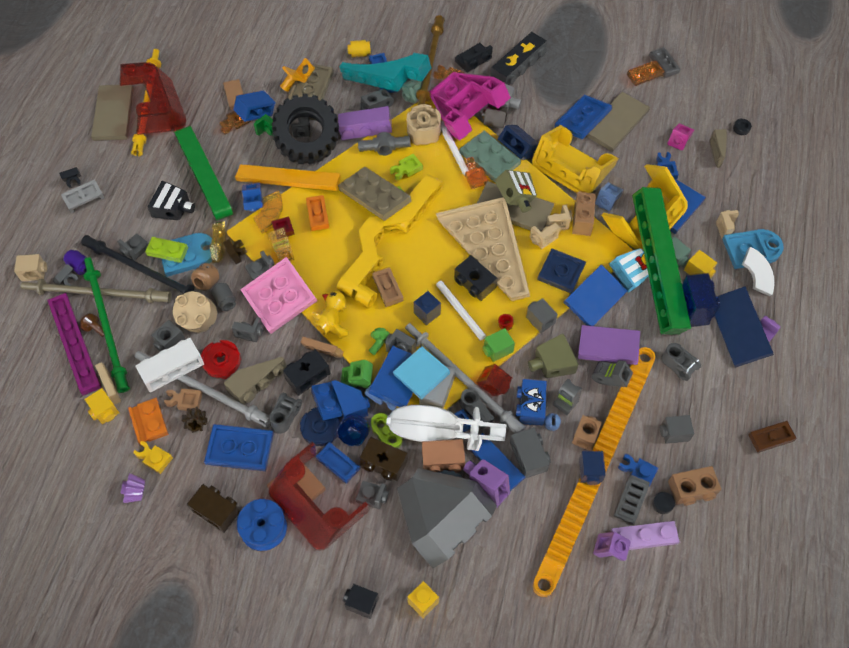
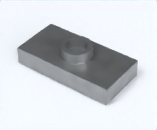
M665 47L650 51V58L665 78L680 72L679 66Z

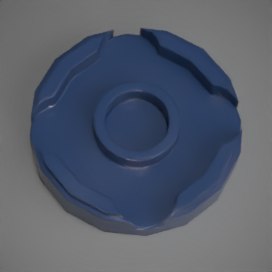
M315 407L303 415L300 422V431L304 440L309 444L326 446L338 437L340 420L337 417L322 421L319 410Z

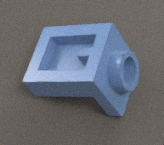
M608 182L600 189L595 204L610 211L615 201L622 195L623 189Z

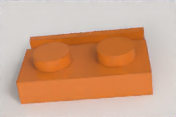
M157 398L137 404L133 408L128 407L139 444L141 441L151 442L169 435Z

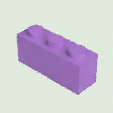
M389 106L338 114L339 132L342 140L378 135L381 132L392 133Z

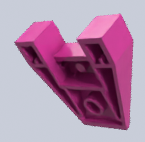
M457 72L451 73L430 91V97L440 112L451 136L459 141L472 131L468 120L489 103L496 108H500L511 98L505 83L495 77Z

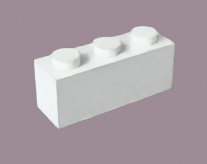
M191 338L179 341L169 349L160 351L149 359L142 360L135 367L151 393L204 365V362Z

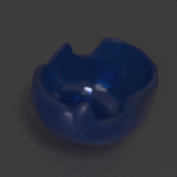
M357 414L345 416L337 428L339 439L349 446L362 445L370 432L368 421Z

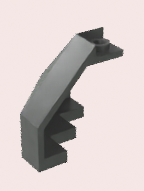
M418 468L411 479L397 487L411 542L432 568L448 560L455 553L453 550L459 544H465L477 532L475 528L482 521L487 522L497 507L477 481Z

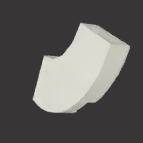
M749 247L742 265L752 275V289L771 296L774 291V275L771 266L760 252Z

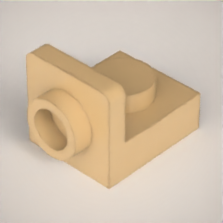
M562 205L561 214H553L547 217L546 227L556 223L560 230L569 229L570 221L573 218L572 212L568 211L567 205Z
M726 210L720 213L716 224L721 239L724 235L734 232V222L739 215L738 210Z
M554 223L550 227H545L541 232L533 226L530 232V239L535 245L543 249L558 238L560 227Z

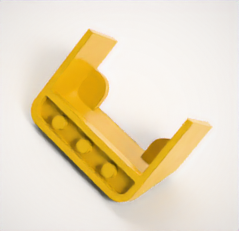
M646 164L644 167L652 179L647 187L661 188L668 224L671 229L686 212L688 207L687 200L667 167ZM604 212L601 214L616 236L635 250L639 248L643 250L636 216L628 223L623 216Z

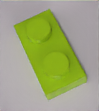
M152 237L145 252L147 256L182 263L188 246L185 243Z

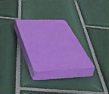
M582 325L578 359L613 363L626 361L627 364L638 365L640 331Z

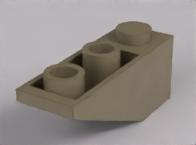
M279 357L238 370L224 382L227 392L244 405L251 402L258 392L266 389L273 379L283 374V370L286 368L285 360L283 357Z

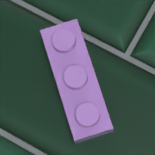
M674 521L612 528L610 531L616 532L630 540L629 550L675 545L680 542Z

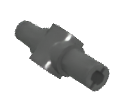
M388 132L379 133L373 140H358L359 152L374 150L380 155H389L396 148L411 147L410 136L394 137Z

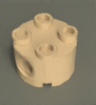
M427 104L414 106L411 112L407 114V135L410 136L414 145L430 144L439 140L441 134L440 112L436 108L435 110L432 109L431 105Z
M194 291L177 296L173 307V316L178 325L190 332L201 333L207 331L215 323L217 309L209 298Z

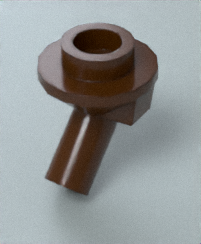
M88 313L82 317L80 326L83 331L89 332L94 329L101 337L104 336L97 316Z

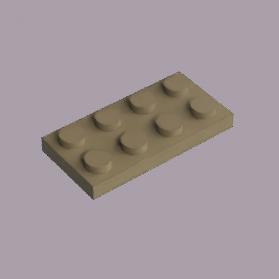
M363 167L338 185L341 192L384 221L411 202L410 195L366 167Z

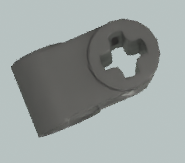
M678 343L669 344L662 354V362L682 380L688 381L691 378V374L701 368L700 361Z
M284 392L279 396L269 416L272 429L276 433H285L289 429L295 416L300 411L302 400L288 397ZM279 419H283V420H284V421L281 422V423H276V421L279 420Z

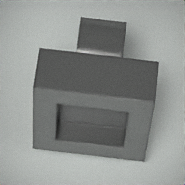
M67 264L54 277L53 282L57 285L63 282V285L72 286L67 282V279L71 278L77 281L78 277L71 273L73 268Z

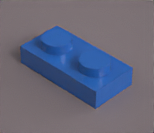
M331 382L311 386V392L322 421L341 417L342 409Z

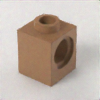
M582 415L572 444L591 451L602 422H599L592 416ZM583 429H589L592 433L587 434Z

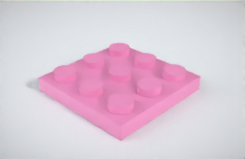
M287 257L240 289L270 334L318 301Z

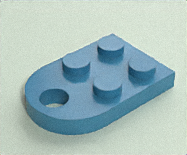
M765 229L728 234L722 238L734 269L746 268L742 265V262L749 247L760 252L769 264L777 261L784 249L781 238L774 232ZM768 243H774L777 247H771Z
M195 233L171 240L185 243L188 246L182 263L165 259L161 260L166 277L196 269L203 263L210 264L216 257L217 247L209 235ZM204 246H211L209 250H203Z

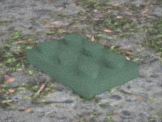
M485 130L460 148V154L492 181L505 170L513 171L521 164V160Z

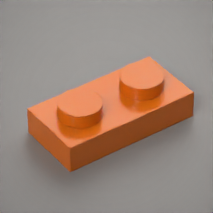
M324 195L306 198L311 231L329 228Z

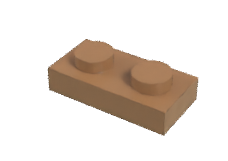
M390 267L372 273L385 307L403 301V295Z

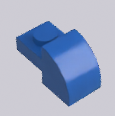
M260 183L242 185L244 210L257 211L264 205Z

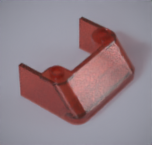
M312 442L286 463L270 485L269 495L272 501L280 506L284 515L314 549L322 551L327 549L368 513V503L365 501L350 515L339 507H334L325 514L297 484L305 475L304 464L316 455L315 444Z

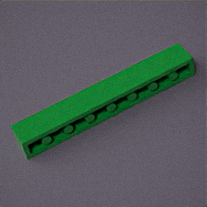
M642 187L632 195L660 333L680 335L691 329L662 191L661 188Z

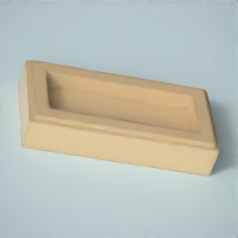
M102 362L96 364L95 367L108 397L114 405L120 403V396L109 371Z

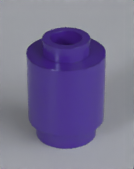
M77 250L66 252L63 258L66 265L71 266L73 271L79 275H84L87 272L84 259L87 258Z

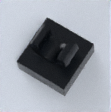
M77 167L59 173L61 179L66 182L69 188H72V180H76L77 184L81 185V180L78 178L81 177V173Z

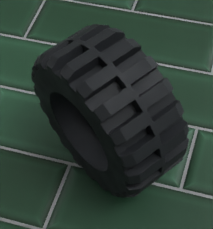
M296 94L292 96V100H289V98L283 101L284 105L280 104L277 107V113L273 115L272 133L277 149H280L284 157L288 156L290 161L294 162L297 160L298 164L308 162L310 165L314 164L315 160L318 162L323 161V157H328L331 154V150L335 149L336 142L338 141L339 123L331 105L327 106V101L324 99L318 100L316 95L308 97V94H303V97H298ZM310 117L320 123L322 134L312 142H300L290 135L289 126L297 118Z

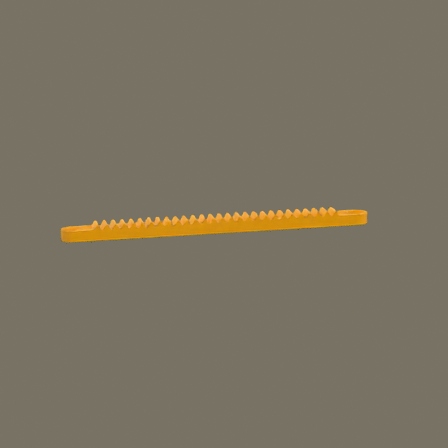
M642 347L639 349L638 365H630L633 374L628 386L620 388L592 450L603 451L605 473L655 361V353L650 348ZM645 354L649 356L650 361H642L640 355ZM580 477L533 581V590L538 596L548 597L553 593L601 483L588 485L587 483H581ZM541 579L547 580L550 583V589L547 591L541 590L538 587V582Z

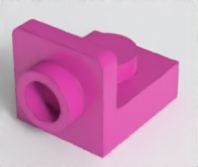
M679 123L673 129L667 144L682 151L687 141L693 135L694 129Z

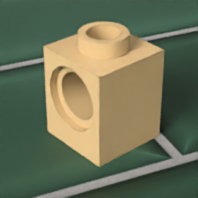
M40 254L19 255L16 257L14 272L21 281L44 279V274L47 272V263L43 261Z

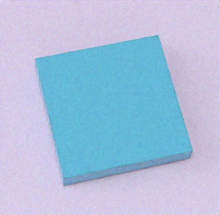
M421 346L395 369L393 374L422 400L450 374V370Z

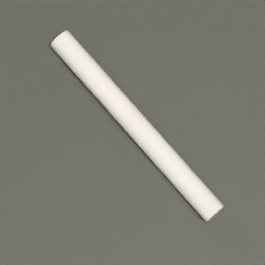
M441 121V132L463 175L467 176L470 171L446 125Z
M443 281L437 282L436 286L479 340H483L486 337L485 333Z

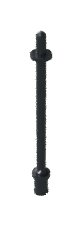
M85 235L81 240L82 246L93 250L95 254H105L182 292V294L195 290L193 284L184 286L106 247V243L102 240L98 241L89 235Z

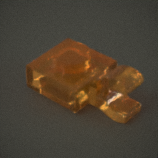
M233 111L227 114V119L221 121L219 125L222 127L220 129L221 132L226 135L233 127L239 129L251 121L245 122Z
M473 157L466 158V165L469 171L465 172V177L471 189L485 186L488 179L482 167L476 168Z

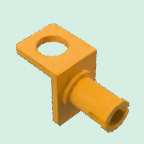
M304 58L297 70L283 66L282 69L287 73V76L280 84V87L284 91L289 92L295 81L305 83L315 67L306 58ZM308 65V72L303 74V67Z

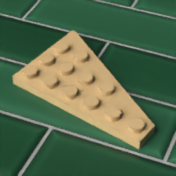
M504 197L436 213L438 221L466 252L498 278L497 286L511 301L530 297L509 210Z

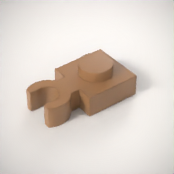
M181 389L180 394H177L174 390H167L166 392L168 396H173L171 400H164L165 405L168 407H173L177 404L178 410L187 411V408L198 407L199 409L201 390Z

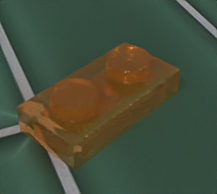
M656 60L630 69L627 72V76L635 86L661 77L664 74V70Z

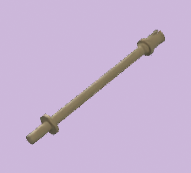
M39 279L38 283H21V289L37 290L38 295H44L45 291L93 295L91 287L46 284L44 279ZM100 288L102 296L145 299L148 303L171 302V291H157L154 288H149L147 291Z

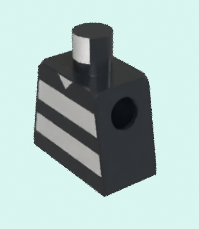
M161 181L147 207L152 218L180 220L184 212L191 214L194 212L195 203L189 202L190 200L185 190Z

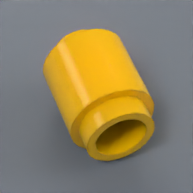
M355 40L347 44L348 54H351L352 57L371 55L370 41Z

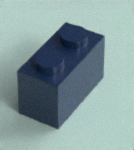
M506 125L498 138L503 145L521 160L532 159L539 144L518 125Z

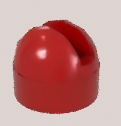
M503 314L498 318V325L501 330L505 328L509 331L514 325V319L509 314Z

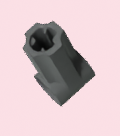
M468 388L462 392L460 406L469 414L472 420L474 408L478 407L480 421L489 423L494 421V417L482 403L476 390ZM465 398H472L474 402L468 403L465 401ZM479 426V429H484L487 426Z

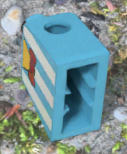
M640 248L620 255L609 263L623 286L628 290V293L649 276L644 251Z

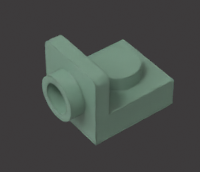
M411 79L403 84L401 87L402 96L407 102H417L416 92L422 88L421 81Z

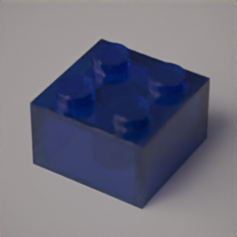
M709 273L687 275L683 281L682 288L691 327L709 325L720 307V300L716 297L714 291V282L710 279Z

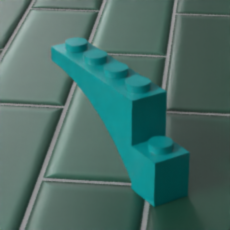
M414 52L410 56L384 63L351 64L342 62L339 68L345 80L398 92L407 79L423 81L431 70V64L428 55Z

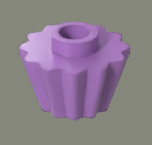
M129 473L128 480L123 481L121 494H124L123 503L142 500L145 480Z

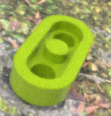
M384 413L374 415L371 419V429L380 441L399 449L403 439L394 434L386 424L388 415ZM382 423V424H384L385 426L382 427V428H379V427H378V424ZM390 439H395L396 442H395V443H390L389 440H390Z

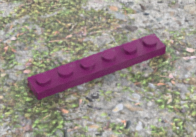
M64 293L48 299L47 301L80 393L84 396L102 388L68 295Z

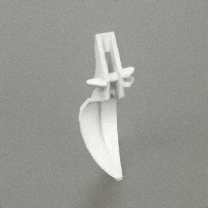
M409 405L396 408L387 416L386 421L390 430L402 438L418 442L465 438L468 439L467 450L479 451L482 439L505 441L507 425L480 421L478 407L474 408L473 420L458 418L450 411L429 405ZM463 424L471 425L470 433H463ZM479 426L490 427V434L479 435Z

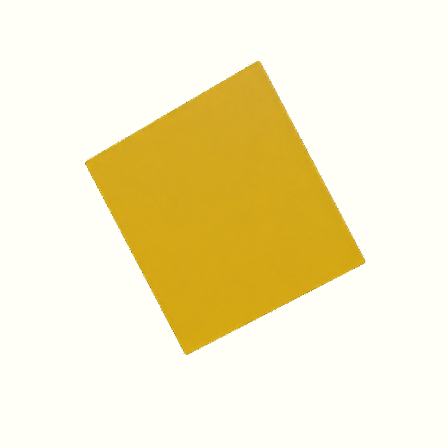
M430 97V100L426 101L425 104L431 105V108L435 110L436 106ZM418 102L391 119V136H408L407 114L411 112L414 106L418 105ZM475 116L468 120L472 131L466 137L459 141L452 136L459 152L461 147L484 130L501 143L498 140L499 136ZM442 132L439 140L435 143L414 145L410 139L411 147L396 148L389 155H380L374 150L359 152L357 142L316 171L339 173L341 175L340 183H342L360 169L366 167L394 186H399L408 195L426 174L444 183L439 195L408 233L386 234L376 245L377 254L384 258L378 271L390 267L403 295V301L385 307L372 277L366 287L377 292L378 296L370 308L356 301L355 297L351 298L341 292L345 296L346 308L344 312H338L340 326L349 331L348 336L339 339L337 335L332 334L330 331L323 335L331 345L337 346L343 351L342 357L349 364L360 360H367L373 364L371 384L388 355L385 343L375 355L368 351L376 342L371 337V332L376 328H385L386 331L393 334L398 329L415 339L405 329L410 323L421 334L427 332L429 334L427 339L478 385L540 334L526 318L527 308L532 302H538L543 298L558 314L557 319L570 309L564 301L571 293L537 280L551 249L586 261L573 292L600 265L612 274L614 271L609 263L620 255L634 251L595 217L590 236L572 234V219L569 229L560 230L558 238L543 249L531 241L530 230L512 225L530 297L511 301L497 286L495 290L480 301L477 297L471 296L463 285L460 286L455 281V268L470 255L438 221L436 213L477 204L487 181L496 183L462 156L470 171L467 176H464ZM377 135L366 136L362 140H373ZM414 154L422 163L423 170L410 177L404 174L402 179L396 181L395 174L397 172L391 174L390 168L396 165L399 166L400 160ZM521 160V164L513 171L530 173L537 194L536 197L554 203L551 215L561 214L562 205H567L568 211L572 212L573 218L575 200L528 160ZM291 187L227 230V235L234 243L237 240L243 242L244 245L239 248L245 247L247 250L246 255L252 262L261 258V251H264L267 256L270 255L275 265L280 262V259L289 258L288 260L318 300L301 312L315 327L312 316L313 312L320 314L326 308V302L322 295L339 291L337 289L339 280L362 253L359 229L369 217L376 215L341 192L339 187L337 191ZM324 195L329 228L311 231L306 198ZM289 216L295 235L277 239L271 221ZM287 240L288 245L274 250L272 244ZM443 281L485 333L486 337L501 330L498 325L499 316L503 314L511 315L514 319V325L507 332L515 342L514 352L495 362L492 361L490 356L487 357L483 351L484 339L479 340L436 286L437 282ZM427 291L441 302V314L428 325L423 323L414 314V301ZM423 345L416 346V351ZM456 376L443 408L445 410H448L460 400L462 392L468 389ZM413 393L407 406L419 405V397Z

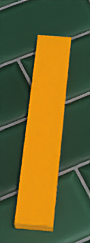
M240 164L235 178L236 181L337 191L341 175L339 173Z

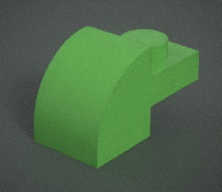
M367 360L351 362L349 367L342 368L341 383L351 387L361 386L368 388L372 381L373 364Z

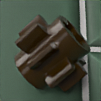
M198 407L187 408V415H182L184 429H188L192 433L199 430L203 431V425L208 423L206 411H201Z

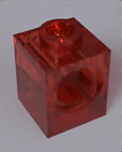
M493 364L484 368L476 383L492 396L505 394L509 390L512 377L499 366Z

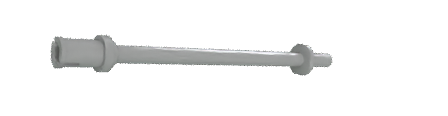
M410 323L405 327L416 339L417 347L423 345L444 366L454 368L455 376L468 388L478 392L479 398L499 416L501 424H507L506 426L514 433L525 429L526 426L513 416L512 411L503 410L427 339L429 336L427 332L421 334Z
M140 351L135 354V358L140 361L151 358ZM187 375L177 379L244 413L249 421L253 420L265 428L271 423L269 420L270 415L258 410V407L255 405L248 407Z

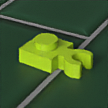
M411 154L400 160L399 166H392L390 173L394 174L397 172L395 174V180L397 181L402 179L404 174L410 177L423 170V165L414 154Z

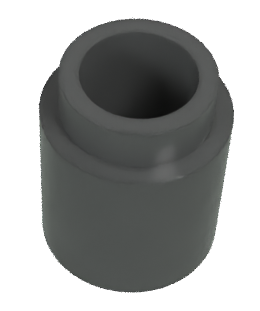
M217 283L213 286L211 294L217 306L222 311L233 309L236 305V299L228 284Z

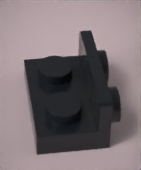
M478 43L455 56V62L465 72H469L492 58L493 47L491 45L485 47Z

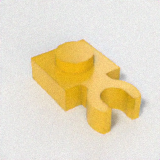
M141 441L140 444L145 448L144 451L137 452L134 450L133 453L137 458L144 459L142 461L144 465L161 475L173 459L172 455L156 445L151 450L146 442Z

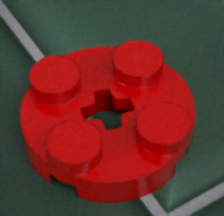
M219 340L220 342L215 344L212 342L201 353L204 362L202 366L211 377L227 379L239 368L241 355L237 346L230 341ZM225 356L223 362H218L217 357Z

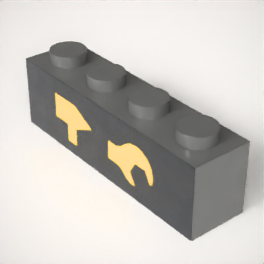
M531 31L491 67L490 77H495L507 85L513 84L520 75L525 73L526 69L535 64L537 59L545 55L547 40Z

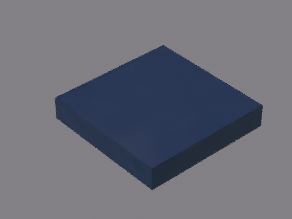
M551 249L537 280L572 294L586 261Z

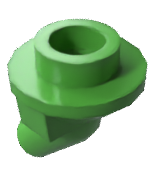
M376 328L371 332V337L376 342L368 351L373 355L383 346L390 334L385 328Z

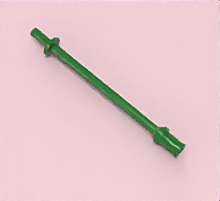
M87 257L84 259L87 272H85L83 277L84 280L90 281L113 366L110 372L111 377L114 378L117 392L124 393L130 390L126 378L127 370L120 364L97 279L100 278L101 273L94 269L92 258Z

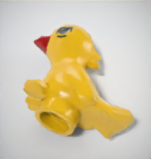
M339 291L323 294L326 308L320 314L313 312L315 328L323 335L330 331L332 334L337 335L339 339L348 336L349 331L340 326L338 312H344L346 308L345 296Z

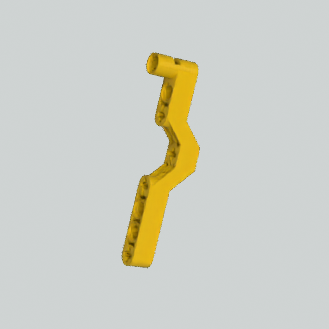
M426 174L409 194L411 196L409 204L385 221L378 216L369 217L359 229L362 253L339 280L337 285L339 291L351 298L355 297L356 301L368 308L375 303L378 294L366 287V285L371 280L372 273L377 272L383 263L384 258L377 254L376 245L386 234L408 233L441 192L444 185L442 181Z

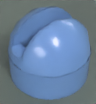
M554 413L548 414L544 421L545 427L550 431L557 430L561 424L560 417ZM552 418H555V425H552Z

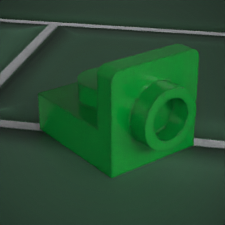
M267 114L257 119L254 123L255 133L258 136L265 131L268 135L273 136V119Z

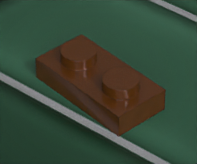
M788 421L752 431L748 435L757 453L794 442L797 439Z

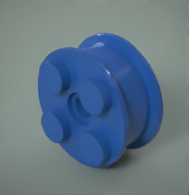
M257 499L245 505L240 511L237 518V530L248 547L257 551H267L282 542L287 532V521L278 504L268 499Z

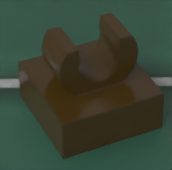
M230 239L224 241V246L235 264L242 262L239 255L247 253L245 247L239 249V247L244 245L243 242L237 240L233 244Z

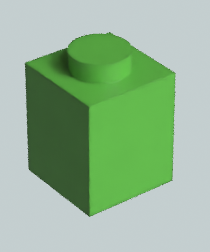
M504 328L485 337L483 351L487 357L490 356L492 361L495 362L513 353L515 342Z

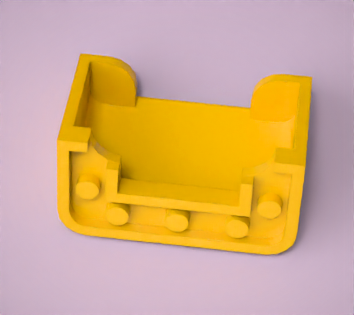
M562 125L543 134L532 159L533 166L576 193H592L614 168L619 159L610 153H605L597 161L570 145L572 141L571 131Z

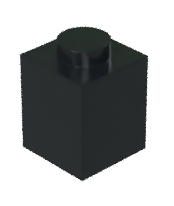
M353 583L352 588L346 590L343 601L345 602L346 610L371 619L379 595L374 591Z

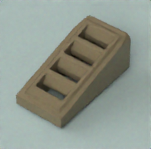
M726 129L714 130L709 140L717 168L721 167L726 155Z

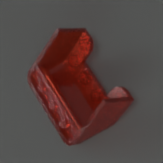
M150 62L120 64V86L144 84L150 102H141L136 106L137 135L177 131L186 127V116L172 79Z

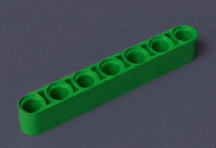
M187 126L174 131L216 221L234 215L192 127Z

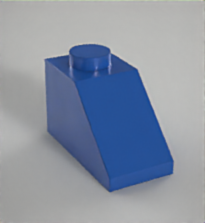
M336 380L331 381L342 409L345 423L368 416L370 403L367 396L363 397L361 390Z

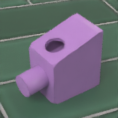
M471 460L465 464L463 471L469 474L470 480L477 481L497 505L496 508H498L510 494L508 475L485 460H481L477 465Z

